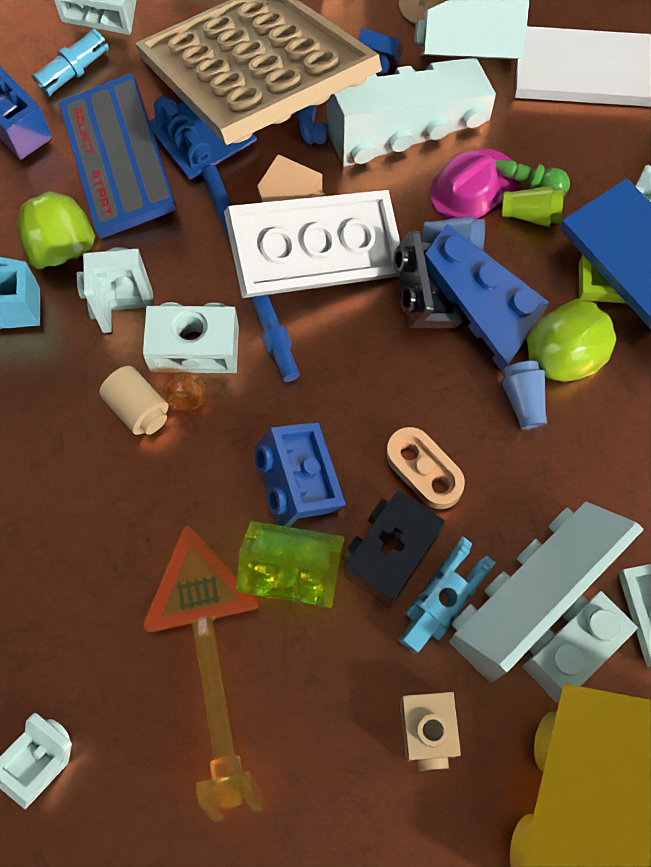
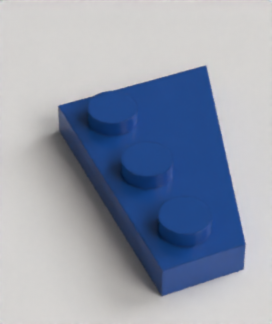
M447 224L424 254L427 272L450 303L458 304L471 322L468 325L477 339L480 337L484 339L495 354L492 359L500 370H503L509 365L549 304V301Z

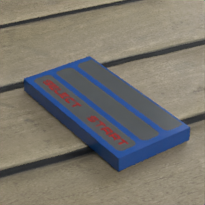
M132 73L59 101L95 231L101 239L178 210L137 81Z

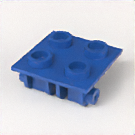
M165 96L159 97L154 102L155 118L149 121L153 134L189 180L201 174L205 167L214 166L257 141L255 135L252 134L245 141L225 145L184 102L177 105L173 99H167Z

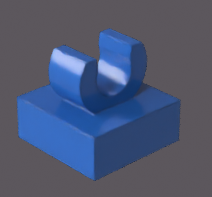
M361 28L358 41L379 54L382 71L378 72V75L387 76L390 70L389 61L399 63L403 51L400 40Z

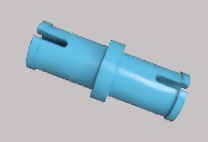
M92 28L89 30V33L69 48L62 47L58 50V57L37 73L32 74V78L36 83L39 82L38 87L42 92L50 97L54 91L72 77L79 78L84 74L83 69L104 52L109 51L108 44H102L101 42L105 39L96 29Z

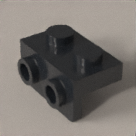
M410 231L399 246L396 247L393 257L394 268L400 275L402 287L400 303L403 312H406L409 328H456L463 322L461 308L457 303H450L427 272L424 254L432 243L422 242L420 231Z

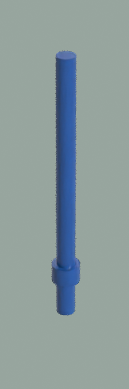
M213 165L207 166L202 170V176L231 247L224 211L228 206H232L217 167ZM269 296L251 297L264 330L262 335L267 352L274 355L283 381L290 382L297 379L300 373L290 351L292 346L291 339L286 327L280 326Z

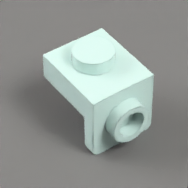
M33 713L26 720L25 732L0 756V789L24 809L37 798L68 764L72 743L67 731L58 722L52 719L45 721L38 714Z

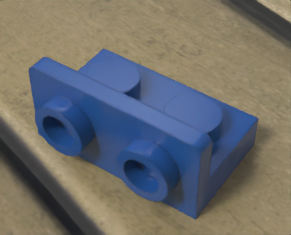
M319 422L271 427L255 445V465L257 470L263 475L267 488L268 508L275 515L280 529L290 527L298 518L335 513L346 506Z

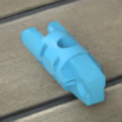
M463 536L405 613L412 620L398 641L413 653L419 652L431 635L440 640L496 563L488 556H485L474 565L466 580L454 572L455 569L469 554L472 545ZM440 591L447 595V604L445 606L439 601Z

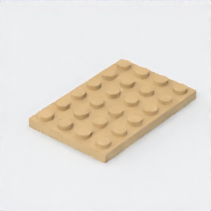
M229 0L135 43L141 59L225 145L245 141L252 136L253 132L270 124L282 123L288 120L291 114L309 105L322 104L329 99L330 95L347 87L359 86L367 80V77L382 71L378 53L299 0Z

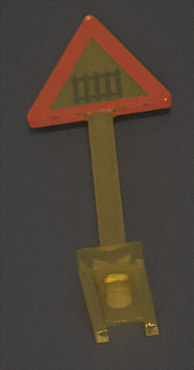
M187 526L181 533L143 626L147 632H154L186 624L193 625L214 758L210 762L212 779L195 784L199 807L213 822L224 820L222 808L239 806L243 804L242 799L246 800L253 813L263 811L260 789L250 771L243 772L240 756H236L234 752L213 626L215 618L255 610L259 604L256 597L195 531Z

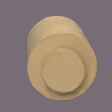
M128 365L119 368L101 385L99 396L134 434H152L166 422L168 403L133 366Z

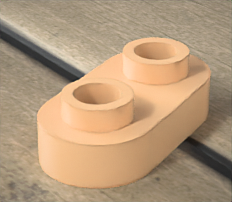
M406 427L399 429L390 437L386 452L389 465L426 505L435 509H446L458 502L465 486L464 475L459 467L425 432L417 428ZM405 449H411L417 454V457L413 460H406L402 457L401 452ZM441 481L446 484L448 491L437 493L433 490L431 484Z

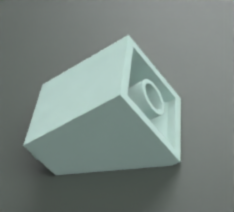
M448 0L428 9L423 14V19L416 21L414 46L421 47V56L524 58L529 0Z

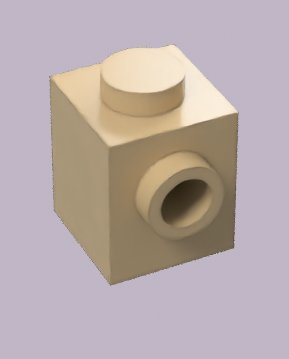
M454 692L402 696L400 699L405 761H418L419 771L448 769V758L461 756Z

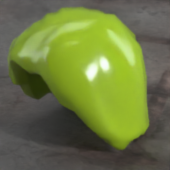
M48 191L29 199L21 205L16 224L27 264L38 270L46 266L54 267L64 264L68 259H77L83 253L92 249L95 233L85 212L71 197L54 191Z
M575 299L549 313L533 327L527 337L529 361H538L539 369L545 371V376L548 379L560 382L578 380L593 375L609 361L614 349L616 335L613 330V323L608 314L602 312L595 303Z

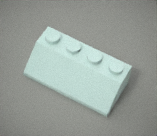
M585 502L575 513L567 507L548 526L554 534L543 545L535 539L517 557L522 566L515 574L510 577L503 571L484 591L490 599L479 610L470 604L454 620L451 625L457 632L450 639L449 643L492 684L515 665L644 530L637 522L589 502Z

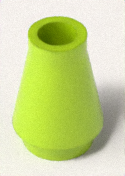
M554 185L514 192L505 191L502 216L513 217L550 227L551 223L561 224L564 190L554 189Z

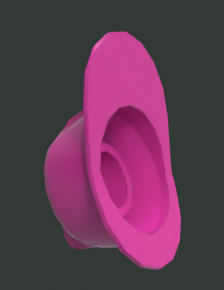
M477 149L454 156L433 179L430 188L431 202L436 211L446 219L475 215V219L485 215L503 202L505 191L514 192L517 190L519 181L514 180L513 177L508 178L496 170V160L512 159L502 152L492 149Z

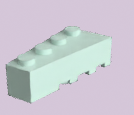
M476 57L431 63L425 71L416 72L412 66L397 67L394 75L377 77L374 74L367 77V80L359 86L347 87L330 95L326 101L327 132L343 167L356 163L363 164L380 155L393 151H404L411 145L430 139H441L449 133L467 127L475 128L490 120L496 93Z

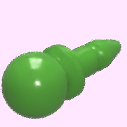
M496 160V170L508 178L513 177L514 180L522 183H530V189L554 185V189L564 190V196L569 191L570 179L567 173L560 168L545 170L544 166L539 164L537 170L534 171L531 167L523 164L518 165L512 160Z

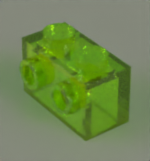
M251 521L240 549L236 592L332 608L339 576L344 536Z

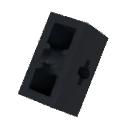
M399 490L396 491L389 502L384 498L379 501L368 519V522L373 526L365 538L361 539L356 536L342 556V560L347 563L344 567V578L389 608L393 606L440 535L445 524L444 519ZM392 539L399 542L397 550H391L388 555L381 551L383 543L388 544Z

